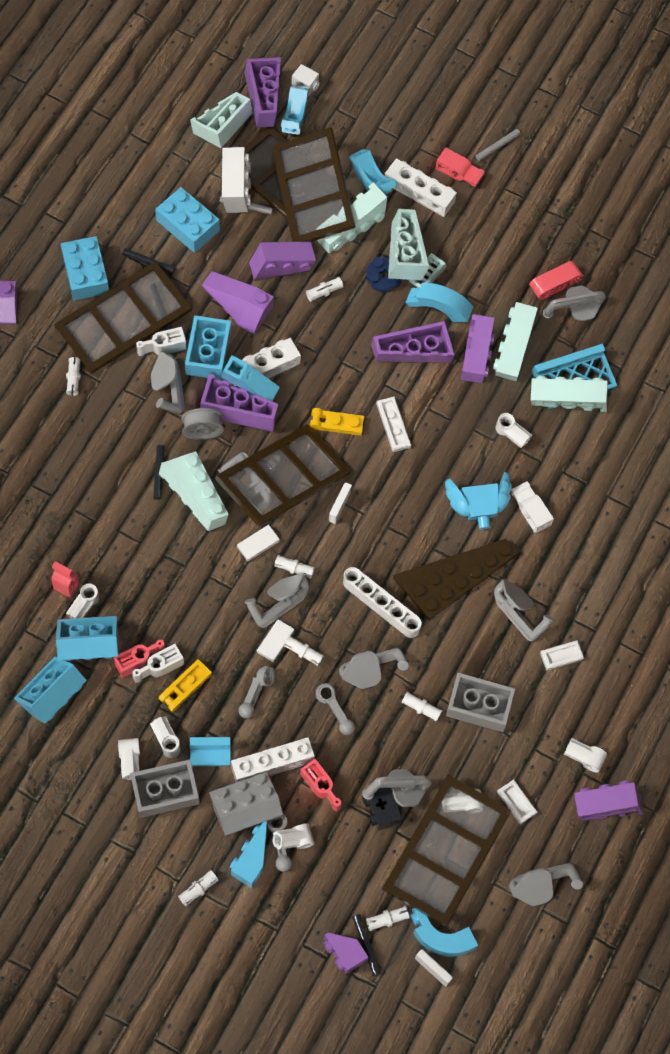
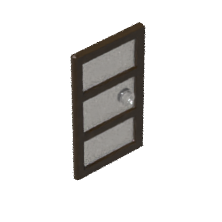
M329 127L271 146L292 242H313L356 227L333 128Z
M155 261L58 321L54 326L76 356L81 359V363L91 375L136 347L138 341L143 342L167 325L192 311V308Z
M306 424L217 474L215 479L254 523L261 527L351 473V470L316 432Z
M447 775L382 890L447 927L512 811L454 777Z

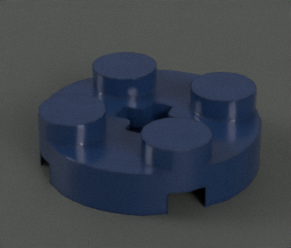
M375 257L367 267V282L371 284L374 290L383 293L390 292L391 289L399 287L402 279H389L388 275L383 278L382 274H380L381 272L389 274V258Z

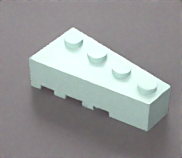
M374 182L368 186L370 190L365 194L361 192L356 196L357 199L351 205L356 227L317 240L329 254L334 250H339L343 244L354 240L362 231L366 232L371 225L376 222L379 223L384 219L387 196ZM344 208L340 211L339 216L333 215L316 230L346 221Z
M398 209L391 226L388 278L422 280L429 268V263L416 211Z
M516 302L515 308L511 307L508 316L511 318L510 325L506 324L503 335H506L505 342L501 341L498 352H501L500 359L496 358L493 367L496 370L495 376L517 381L536 317V307Z
M538 376L536 379L532 378L531 405L556 408L560 404L565 409H573L576 406H580L584 411L600 408V412L607 413L608 386L607 381H604L602 378H593L592 380H585L581 377H576L574 380H567L565 377L547 379V377Z
M196 451L161 463L159 475L163 479L165 478L169 483V487L178 493L182 502L191 508L195 517L208 531L226 524L229 514Z

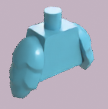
M504 472L501 478L499 489L498 483L463 487L459 490L450 478L445 481L446 496L450 500L451 507L459 515L468 517L470 521L478 520L480 530L491 528L489 518H494L497 513L502 512L507 507L511 498L512 485L510 483V475Z

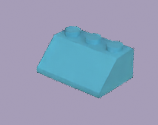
M55 656L18 693L14 700L37 720L46 723L55 716V713L61 707L68 703L71 696L78 692L87 680L73 664L64 660H58V657Z

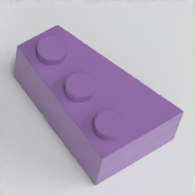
M261 242L249 263L253 279L256 281L310 270L316 259L311 242Z
M472 314L461 380L483 383V378L488 377L489 366H486V363L491 359L492 350H489V346L493 345L495 334H492L493 317Z
M622 781L616 786L605 784L599 786V789L593 790L591 788H583L579 792L574 793L577 813L581 821L604 819L607 816L619 814V817L626 816L625 813L637 811L638 815H644L640 791L634 782L631 783V781Z

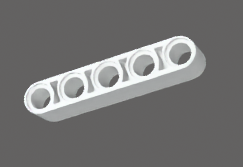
M355 567L346 569L343 584L347 590L408 638H414L419 635L422 622L417 615ZM353 576L357 580L349 581L347 578ZM364 588H369L372 592L365 593L362 590ZM384 600L387 604L380 605L377 601ZM399 612L402 616L395 617L392 613ZM414 624L417 628L410 629L407 625Z

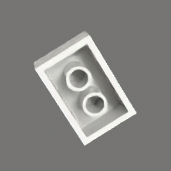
M244 147L223 148L222 200L226 213L248 212V206H251V196L249 195V189H251V179L249 178L251 162H249V154L245 153Z

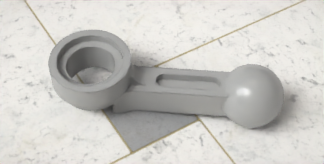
M264 666L260 668L257 672V678L253 677L245 701L238 710L241 717L250 718L253 716L254 706L262 687H269L273 684L275 671L272 667Z
M327 683L321 684L316 689L317 700L329 705L340 723L339 730L342 734H352L355 730V724L347 719L336 701L335 688ZM323 688L331 690V697L329 699H324L321 696Z
M283 814L267 820L268 829L272 833L278 830H285L287 827L286 816ZM276 819L281 820L283 825L275 828L271 825L272 821ZM277 848L278 858L275 865L279 871H288L291 868L292 861L286 855V849L278 850Z

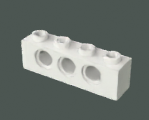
M396 158L385 173V177L395 179L397 186L393 189L445 217L455 203L457 192L451 187L444 186L438 180L430 178L404 161Z
M291 338L280 340L276 345L269 348L265 347L259 353L248 355L242 361L248 363L269 379L299 365L301 355ZM259 363H264V364H266V365H265V366H259L258 364H259ZM230 382V385L240 389V387Z
M304 738L232 760L231 768L236 782L267 772L268 776H272L307 765L314 760V753L309 738Z

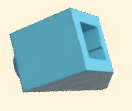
M232 355L221 378L270 401H273L280 388L251 365Z
M267 821L256 825L252 832L254 834L251 841L247 840L241 849L243 853L240 858L236 857L230 865L232 869L231 876L250 888L254 886L263 872Z

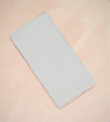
M344 483L329 513V522L336 524L351 494V484Z
M267 525L237 544V548L248 562L277 544L280 539L272 528Z
M277 620L257 649V653L274 662L283 649L288 637L293 634L294 629Z
M578 640L540 652L546 671L584 659Z
M515 780L497 790V793L512 811L520 825L537 814L536 809Z
M420 950L417 953L415 959L447 987L452 980V976L424 950Z

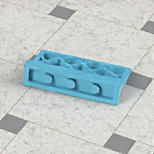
M603 344L535 365L531 371L534 378L549 376L555 379L560 371L564 370L571 373L568 380H571L573 375L585 380H592L587 377L591 369L599 373L598 378H601L602 375L609 378L611 384L607 385L608 390L617 387L604 354L605 348ZM601 358L603 363L602 370L592 366L594 360ZM582 365L588 368L585 376L575 371L577 366Z

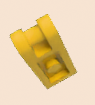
M320 408L312 409L311 415L313 420L310 421L312 429L362 435L364 416L324 411ZM320 418L326 419L325 423L321 422Z
M197 659L158 699L169 705L168 708L174 712L212 675V672ZM173 693L178 696L175 700L170 697Z

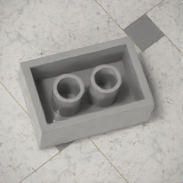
M457 673L446 716L503 732L515 688Z
M190 759L130 773L140 818L199 805V796Z
M267 772L209 792L213 809L225 836L283 815L279 797Z

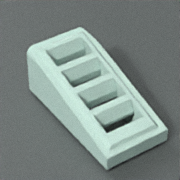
M431 253L427 259L429 269L433 273L426 272L425 275L429 278L422 279L425 283H432L447 267L445 262ZM433 263L438 267L435 269L431 264ZM409 280L417 288L421 286L418 281Z

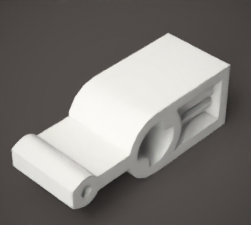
M182 327L155 333L152 340L138 341L136 343L138 356H143L150 352L159 355L160 352L170 354L186 350V340Z
M528 482L511 489L512 496L518 502L523 516L535 534L552 525L554 518L541 498L535 495Z
M176 644L149 657L147 666L135 669L132 672L135 683H139L149 675L161 677L184 665V658ZM154 664H160V667L154 668Z

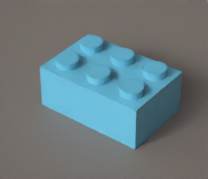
M182 187L155 209L156 221L194 253L220 231V219Z
M97 236L61 243L73 301L100 296L108 291V281Z
M194 315L185 361V375L208 378L210 373L216 379L222 380L221 376L225 368L231 335V321Z
M117 616L57 620L56 647L58 660H90L93 658H112L118 656L119 634Z

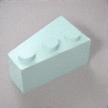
M235 92L220 101L217 107L212 110L207 109L204 111L205 114L197 119L195 117L192 118L190 121L193 134L222 148L252 115L250 99Z

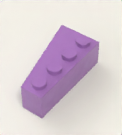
M281 57L247 59L245 77L257 127H273L275 124Z
M445 321L374 336L371 343L375 360L380 362L451 363L454 357Z
M209 373L200 408L218 410L223 415L221 421L274 431L278 416L277 403L257 394L254 396L248 393L246 389L236 388L230 385V382L218 380Z

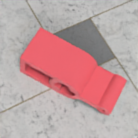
M448 148L443 150L436 162L435 169L455 180H464L474 187L477 186L485 174L484 170L471 165L468 159Z
M55 561L52 565L54 569L51 579L53 588L71 598L80 584L78 574Z
M158 640L149 647L137 645L118 654L117 657H113L114 664L121 677L124 678L132 674L135 669L147 666L149 657L165 649V644L163 640ZM144 654V658L138 659V655Z
M314 759L301 768L300 775L315 795L319 798H327L332 804L333 810L339 811L342 804L341 800L332 793L333 782L318 761ZM319 785H322V786H326V785H327V786H328V789H327V790H325L324 788H321V789H320L318 786H319Z

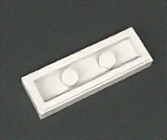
M395 397L378 400L376 404L392 451L397 452L411 448Z

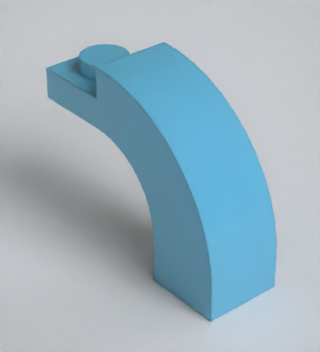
M290 87L287 110L281 123L282 132L300 134L307 106L308 88Z
M362 149L348 156L358 179L367 191L370 190L368 186L373 182L384 194L393 191L392 188L397 186L395 179L387 178L380 172L370 150Z
M422 283L419 288H411L406 300V304L409 307L428 306L436 308L445 313L452 322H468L473 309V305L461 294L434 283Z
M412 908L411 919L415 926L419 925L413 934L427 950L440 956L458 957L477 949L478 944L469 927L453 934L441 933L431 925L425 914Z

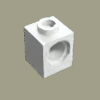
M302 64L292 75V86L308 88V96L319 87V73Z

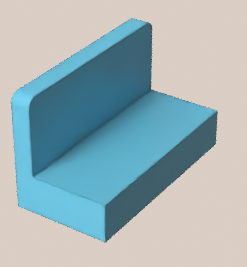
M190 737L191 766H230V737Z

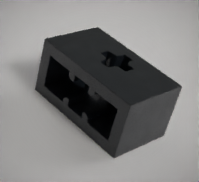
M379 788L370 800L362 796L365 807H369L371 812L369 814L372 826L376 825L378 831L401 823L402 817L391 788ZM378 803H380L381 806H384V810H381L380 807H377Z

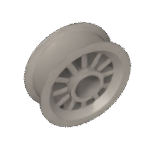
M210 408L190 410L181 417V421L184 423L182 434L193 440H206L218 437L224 431L223 426L220 424L223 415L218 410Z

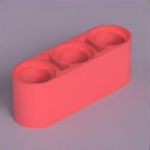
M569 261L534 278L529 285L538 299L543 300L578 283L583 278V274L574 261Z

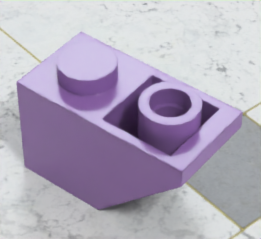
M332 933L325 934V942L323 944L329 953L333 952L336 957L334 962L340 971L344 970L348 974L367 962L368 956L357 939Z

